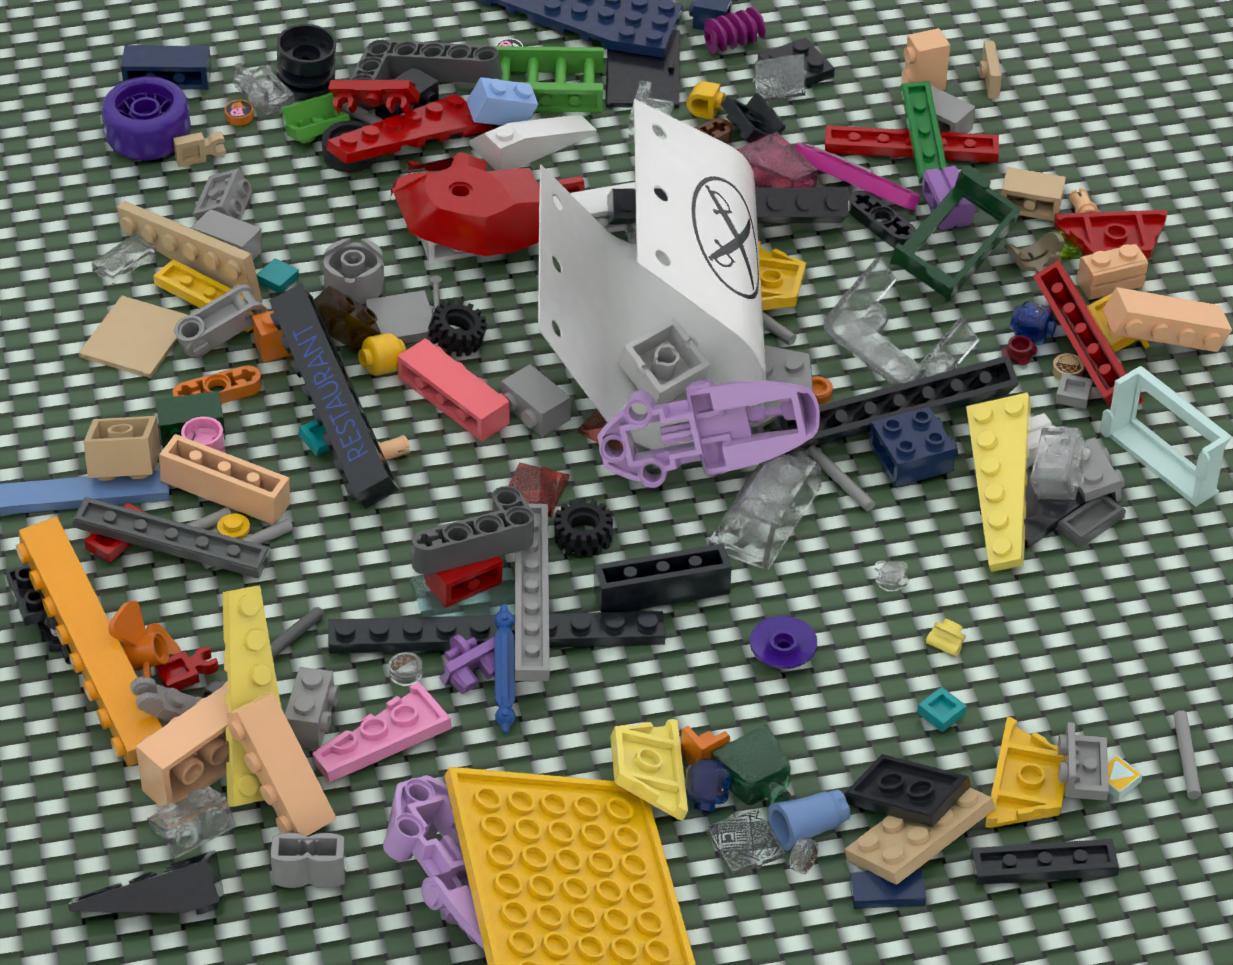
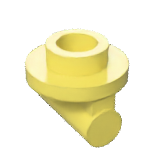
M944 619L943 623L935 622L932 631L927 636L926 643L957 657L966 635L961 633L963 628L961 625Z

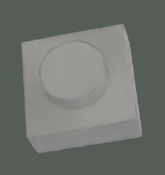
M1062 373L1055 403L1086 409L1093 379Z

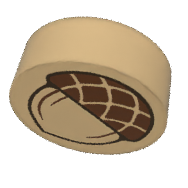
M1064 353L1054 359L1052 373L1058 380L1061 379L1062 373L1079 377L1083 376L1084 364L1079 356Z

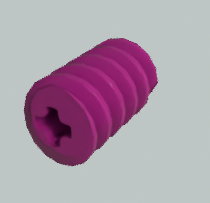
M754 7L739 10L736 13H729L726 16L721 15L716 17V19H708L704 25L705 43L712 55L717 53V46L720 51L724 52L727 50V43L730 48L734 49L737 48V41L741 46L747 45V38L751 43L757 42V34L761 39H764L766 34L763 17Z

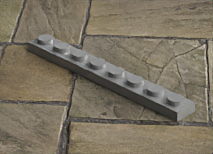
M528 504L534 513L533 545L525 550L515 552V681H549L548 504Z

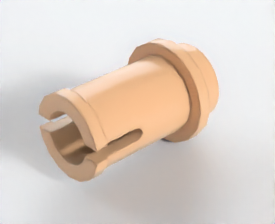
M1079 188L1081 197L1076 189L1069 195L1070 202L1075 208V213L1098 212L1097 205L1091 202L1085 189Z
M404 435L381 443L378 441L386 460L410 454V450L406 449L410 448L409 441Z

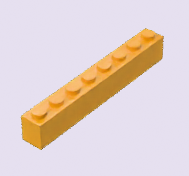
M55 516L19 530L20 544L16 545V550L23 564L28 562L32 570L29 572L32 585L36 591L41 589L45 597L42 599L44 609L48 617H55L58 626H56L58 638L62 645L68 644L72 652L69 654L73 669L76 673L82 672L86 680L83 682L85 693L90 701L95 700L99 707L97 716L103 729L109 728L113 735L110 741L118 758L123 756L128 767L138 764L136 745L145 737L160 730L162 726L158 718L139 710L137 707L136 699L138 695L135 696L130 688V683L137 676L119 640L109 634V620L58 517Z

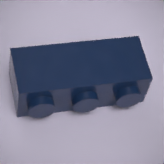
M124 46L121 63L123 82L138 77H157L168 80L181 89L209 90L212 69L209 46Z

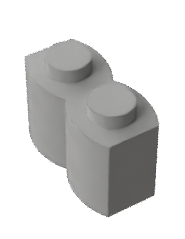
M283 833L272 837L271 866L273 884L286 888L302 887L307 884L322 888H332L345 884L347 863L345 838L334 833H319L307 837L298 833Z

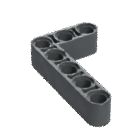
M382 39L368 44L350 80H391L392 78H397L413 66L438 81L477 83L480 77L500 80L503 73L499 51L494 46ZM357 103L358 106L368 111L375 109V106Z

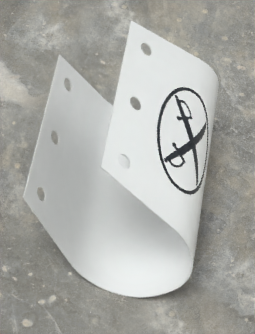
M634 99L637 245L621 240L609 233L540 165L538 330L607 422L625 407L632 393L639 391L618 364L624 345L672 318L677 320L688 336L693 335L698 342L697 348L711 364L705 380L712 381L715 384L737 381H766L755 180L751 165L739 151L730 145ZM655 125L661 128L666 135V139L659 138L654 133L652 126ZM654 187L662 189L666 193L668 201L658 198L654 192ZM553 195H555L558 198L561 205V211L556 207L553 201ZM553 256L560 264L561 273L556 270L553 264ZM552 320L558 325L561 337H558L554 332ZM684 393L670 402L687 399V395ZM642 403L631 405L633 411L637 414L648 412L647 407ZM759 403V404H754V405H749V406L764 405V403ZM689 419L661 424L658 421L648 423L645 428L631 430L633 442L650 450L691 443L694 440L664 445L661 440L660 427L688 422Z

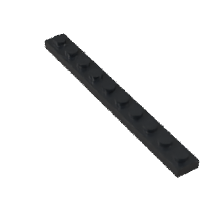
M663 611L549 614V648L665 645ZM496 615L328 619L329 654L447 651L451 649L450 639L455 635H461L465 640L474 637L477 644L480 645L496 635L498 631L494 623ZM514 621L513 627L511 628V631H512V633H513L514 636H515V621Z

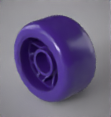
M157 77L129 79L111 89L104 98L102 121L106 141L116 153L126 158L150 161L167 157L175 153L173 138L190 135L191 121L187 97L180 87L168 80Z

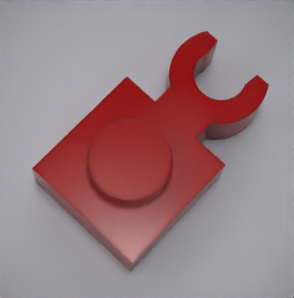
M205 646L199 648L191 657H188L185 651L170 656L166 664L154 666V671L163 687L174 688L179 691L199 683V674L209 675L217 672L219 666L217 658L205 661L212 658L210 647Z

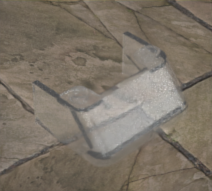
M878 256L824 319V329L835 342L893 386L954 370L979 341L967 322L960 317L933 350L918 364L882 337L879 333L888 322V312L878 301L897 279Z

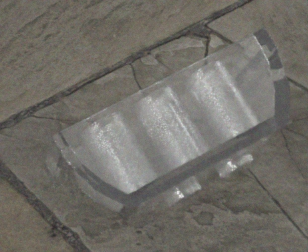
M782 454L759 463L740 489L717 529L709 539V546L724 544L728 557L768 571L820 490L822 482L821 466L818 462L788 454Z

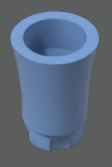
M838 789L831 792L822 791L791 801L772 803L768 809V820L772 834L780 847L786 851L812 837L835 829L839 824L850 819V808L846 802L845 795Z

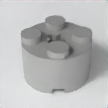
M351 238L334 242L325 250L323 259L325 289L330 285L360 304H365L366 299L378 298L384 294V260L382 250L377 244L366 239H361V243L351 242Z

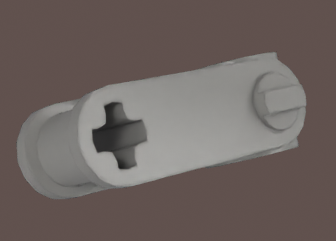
M246 284L239 285L190 315L181 318L174 328V333L184 353L193 358L201 357L253 325L252 316L266 312L264 305L261 302H257L254 298L253 289Z

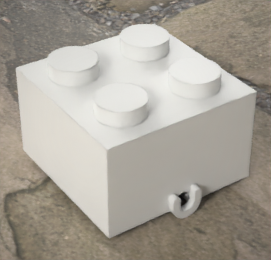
M675 318L666 321L624 345L618 362L639 391H646L653 396L655 405L668 403L686 393L685 388L690 383L705 380L711 365L697 348L698 342L693 335L688 336Z

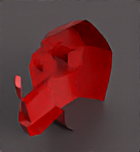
M459 152L451 158L423 164L415 161L407 162L408 170L424 168L426 171L438 172L409 173L397 178L393 188H391V196L394 193L409 232L421 239L457 251L485 257L511 253L539 243L540 187L530 168L487 171V161Z

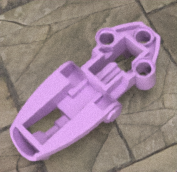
M709 380L692 382L685 388L687 399L655 405L653 396L646 391L632 393L625 407L601 429L597 439L604 468L627 479L640 481L649 488H655L665 481L668 471L677 469L681 464L702 461L704 473L717 475L778 457L815 436L819 428L820 411L814 393L807 386L774 381H737L715 384ZM784 399L781 401V406L767 408L765 405L749 406ZM642 403L647 407L648 412L637 414L633 411L631 405ZM783 415L785 420H796L798 428L758 434L751 433L752 422L764 421L768 416ZM689 419L688 422L660 427L661 440L664 445L694 440V442L643 452L639 451V447L634 446L631 430L645 428L648 423L658 421L661 424ZM611 439H616L622 443L623 449L619 451L612 450L607 442ZM649 464L658 465L662 472L658 475H652L647 472L645 466Z
M428 775L398 783L393 798L386 838L383 842L384 851L389 857L398 861H407L414 855L429 876L422 883V895L427 906L432 910L440 909L448 924L459 925V928L467 934V937L472 942H477L484 949L446 784ZM437 832L442 836L441 841H438L437 838L426 840L427 838L434 837Z

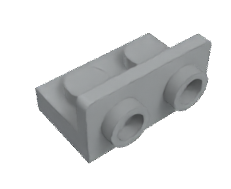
M239 168L209 176L193 212L194 217L198 221L207 211L212 209L241 220L252 194L250 182L245 179Z

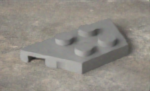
M764 345L766 381L807 386L814 393L811 360L808 353ZM784 399L764 402L766 408L781 406V401ZM781 415L768 416L764 421L753 422L754 434L763 433V426L773 422Z

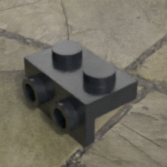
M755 93L746 105L729 96L721 104L728 113L726 118L733 125L739 127L741 130L740 136L750 144L756 142L770 148L786 128L784 122L763 96Z

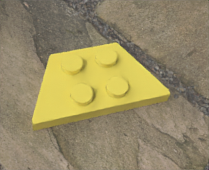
M669 719L665 726L653 727L651 722L639 723L636 726H615L610 736L615 784L676 819L683 821L688 812L678 720Z

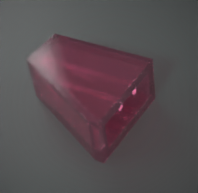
M778 132L736 149L751 165L756 188L817 187L818 169Z

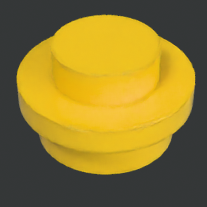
M228 514L218 521L217 531L223 535L243 539L247 537L250 531V523L241 514Z

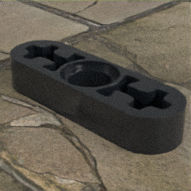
M857 191L850 196V215L894 248L897 243L903 246L916 231L910 222L872 193ZM884 218L889 220V222H877L875 219Z

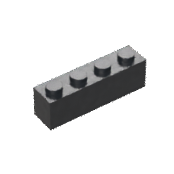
M724 544L594 565V594L600 612H628L728 595L731 590L732 567Z

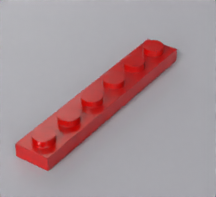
M826 125L825 151L829 153L914 158L908 130ZM940 132L945 160L998 163L999 135Z

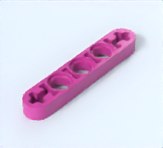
M797 142L792 153L794 159L899 206L916 210L921 198L920 194L810 145Z

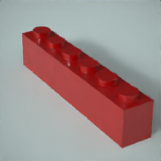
M1057 260L1033 277L1102 397L1111 408L1115 380L1126 375L1127 372L1061 262ZM1141 395L1139 396L1138 405L1144 402Z

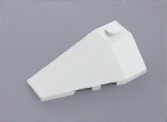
M581 114L512 122L469 140V145L493 169H515L596 135L597 129Z

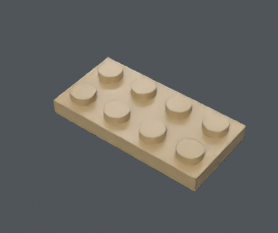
M969 788L934 827L887 816L844 849L846 859L897 885L995 809L993 798Z

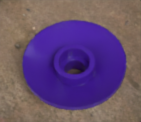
M774 616L764 619L754 627L750 635V647L755 657L762 663L774 668L790 669L804 665L814 656L817 649V636L806 622L798 618Z

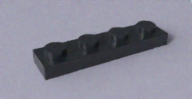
M1113 839L977 847L971 849L970 856L976 885L1118 876L1119 871Z

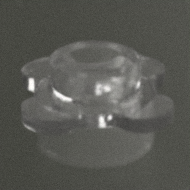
M878 561L875 564V570L878 572L876 577L877 585L886 591H897L906 586L909 580L905 576L907 564L903 561Z

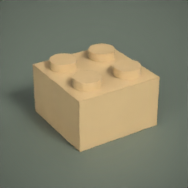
M157 416L93 419L83 442L88 478L109 481L118 476L143 479L152 475L161 453Z

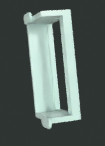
M1142 366L1115 380L1111 409L1104 410L1100 427L1102 435L1106 438H1111L1195 507L1218 494L1217 484L1224 449L1232 436ZM1141 388L1211 442L1199 453L1197 466L1136 419Z

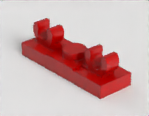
M330 80L329 90L335 97L333 107L338 113H341L342 106L345 103H348L347 108L351 113H355L357 103H364L369 106L386 104L390 113H394L395 106L401 103L400 108L404 113H408L410 103H418L420 93L410 80Z

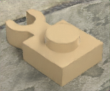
M202 132L173 138L178 168L207 162L206 155L209 154L213 156L226 154L223 144L216 145L225 142L222 132H214L207 138L203 137Z

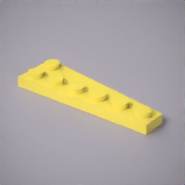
M1028 392L966 406L988 564L991 572L1024 565L1025 491L1028 479L1026 469L1029 457L1028 433H1030L1031 400Z
M260 585L223 592V632L225 643L224 671L228 675V692L225 693V706H228V713L260 695L273 692L281 706ZM226 727V741H229V762H226L228 807L264 800L260 792L262 784L256 773H252L247 767L244 760L246 753L240 741L237 742L232 737L228 727Z

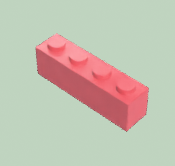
M425 338L397 356L399 379L481 442L510 424V403L508 399L488 386L482 378L476 377L468 371L462 363L455 361L447 355L441 347L435 346Z

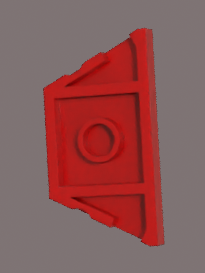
M1167 210L1055 214L1054 226L1086 256L1097 251H1108L1127 244H1137L1146 259H1150L1166 223L1168 212Z

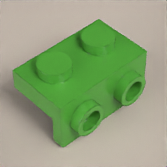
M332 93L281 108L287 135L300 143L316 140V136L323 134L331 125L342 121H349L350 117L349 114L343 111L338 113L334 109L333 100L335 97Z

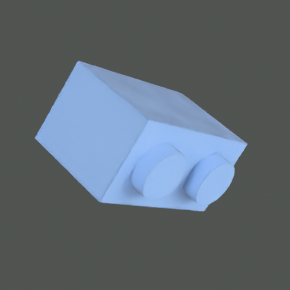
M480 77L466 101L474 122L501 126L512 122L529 121L538 106L531 84Z

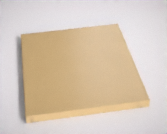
M121 296L79 351V357L151 379L178 341L174 333L177 322L188 315Z

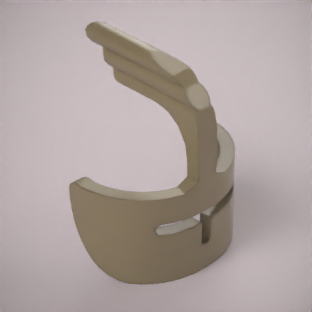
M1053 231L1045 234L1028 247L1018 249L1013 244H1007L1004 247L1021 269L1038 273L1045 269V266L1048 267L1057 260L1061 262V252L1065 241L1058 232Z

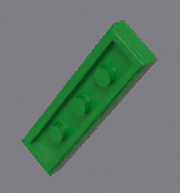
M930 81L901 84V95L919 184L923 181L925 170L937 168L941 170L947 167Z

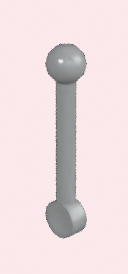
M437 275L430 278L434 302L432 315L435 308L440 305L439 287L442 285V278Z

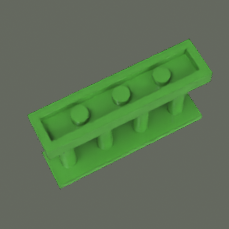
M494 46L499 51L503 73L500 80L510 81V72H527V82L523 83L531 84L538 102L534 112L603 113V83H595V73L604 72V48ZM538 72L555 73V82H538ZM567 73H584L583 83H566Z

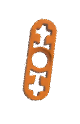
M246 365L177 384L173 389V397L198 394L202 391L204 393L213 392L210 388L223 386L225 389L219 392L221 404L257 394L262 388L261 373L258 368Z

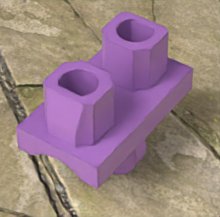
M455 635L450 639L451 649L445 652V657L450 662L444 665L445 673L439 677L444 686L452 683L462 695L478 683V679L472 672V670L478 667L487 679L495 677L494 637L480 645L477 644L474 637L465 640L461 635Z

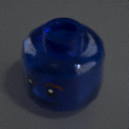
M1026 301L1021 306L1017 305L1015 307L1010 322V329L1014 330V336L1023 335L1030 338L1034 344H1042L1047 336L1051 338L1054 336L1058 320L1053 319V310L1049 306Z
M698 758L696 759V764H691L687 767L685 777L686 796L688 800L694 801L695 809L715 811V804H724L728 801L731 772L724 768V762Z

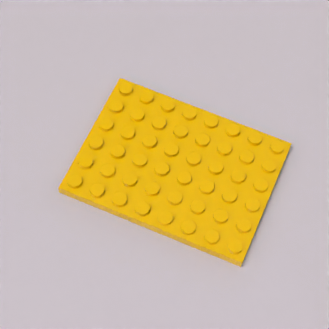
M459 767L448 768L444 777L488 965H696L650 803L618 786L614 781Z

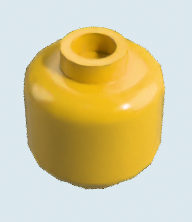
M392 333L367 337L363 341L361 350L358 353V359L361 366L366 368L371 375L380 376L395 373L398 371L397 356L406 351L404 342Z

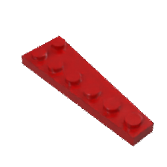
M454 94L409 110L408 113H401L329 139L326 150L344 163H351L382 154L401 151V146L404 145L425 146L426 140L436 138V140L442 142L449 140V136L452 134L460 133L464 137L490 131L493 128V124L474 122L467 102L461 96Z

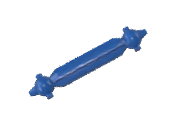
M506 604L501 605L500 611L494 618L495 626L498 628L494 637L495 701L499 707L495 713V720L501 726L504 734L509 732L510 726L516 718L515 712L512 709L515 702V636L511 631L515 620Z

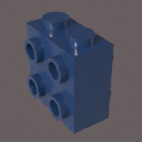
M929 406L871 422L869 445L895 487L954 471L955 457L958 456L957 444L953 438H949L944 430L942 420L939 417L936 418Z

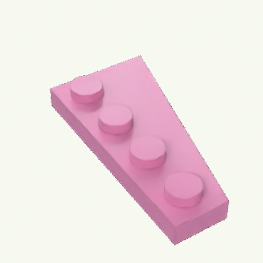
M418 681L410 686V693L403 698L396 696L386 703L387 708L376 716L369 714L360 720V727L353 732L346 730L313 752V761L330 783L452 729L451 718Z

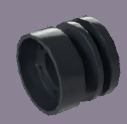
M298 24L283 30L277 39L276 82L280 90L298 99H312L329 93L330 80H335L336 39L333 34L324 27L314 24Z

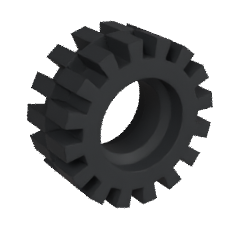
M448 300L447 304L443 301L435 308L428 327V337H431V343H438L439 347L447 349L446 354L451 355L453 351L456 352V357H461L463 352L466 356H469L472 352H477L487 329L485 316H480L481 311L479 309L472 310L474 305L470 303L468 306H464V301L458 300L457 304H455L454 300ZM450 325L460 327V328H462L464 331H460V330L454 329V328L451 327Z
M580 498V503H576L575 499L569 501V506L565 503L561 505V510L557 509L554 517L555 543H558V548L560 550L565 549V554L569 556L572 552H575V558H581V554H586L587 558H592V552H595L597 556L602 554V548L607 550L613 539V517H611L610 509L606 510V505L603 503L597 506V500L591 499L590 503H586V498ZM586 525L591 526L594 529L588 531H579L574 529V527Z

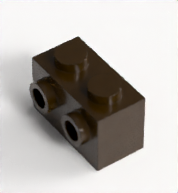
M329 285L314 299L330 336L359 353L363 341L367 337L381 334L376 323L378 318L375 313Z

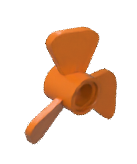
M137 601L125 602L109 622V634L123 643L122 648L133 670L143 669L144 677L152 678L151 667L166 664L169 656L181 652L178 644L160 624H148L145 629L141 609Z

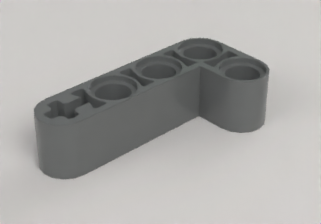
M512 486L496 488L492 494L491 513L415 533L412 537V568L419 574L429 575L525 550L533 545L534 513L517 488Z

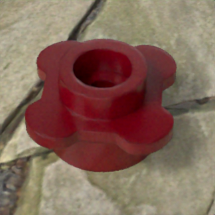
M1016 335L1009 339L1008 347L1002 349L1001 354L1002 356L1009 355L1010 359L1015 363L1027 365L1030 363V357L1037 354L1038 348L1030 338Z

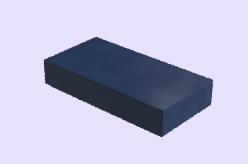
M921 869L915 870L897 885L873 872L850 873L849 881L854 909L922 906L926 903Z

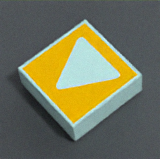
M1117 754L1108 761L1109 794L1120 800L1141 783L1143 774Z

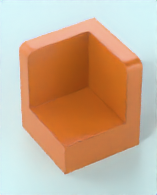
M689 726L682 728V756L700 776L729 762L730 736L726 731L716 736L710 731L697 736Z

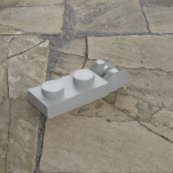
M142 676L135 678L130 683L132 693L135 696L138 695L136 699L138 709L168 722L195 706L202 699V697H194L179 692L174 688L157 685L152 678Z

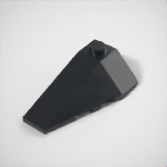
M216 850L172 863L170 867L163 870V874L157 875L156 872H147L129 880L128 885L122 886V883H117L74 898L68 904L70 912L186 913L195 910L196 914L200 915L218 908L216 903L220 902L224 897Z

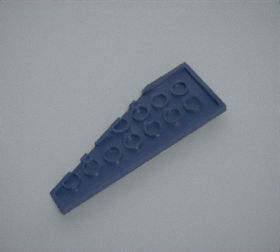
M475 0L489 6L499 4L506 7V12L513 15L518 12L526 14L527 20L562 33L573 31L580 34V39L587 42L591 38L602 42L601 47L609 50L665 58L683 14V4L674 3L670 0Z

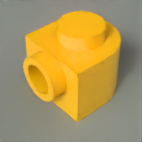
M706 81L698 82L686 101L687 109L696 117L712 120L718 111L723 109L721 104L726 99V94L720 92V84Z

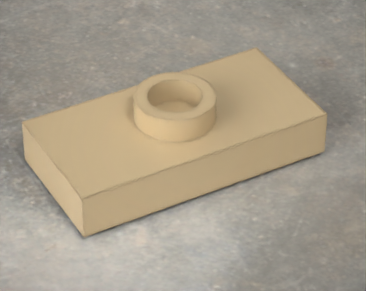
M984 41L982 61L979 64L980 78L985 79L988 98H998L1000 96L1002 79L994 41Z

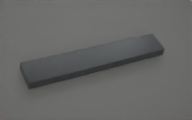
M88 497L84 498L73 519V528L258 579L270 556V547Z

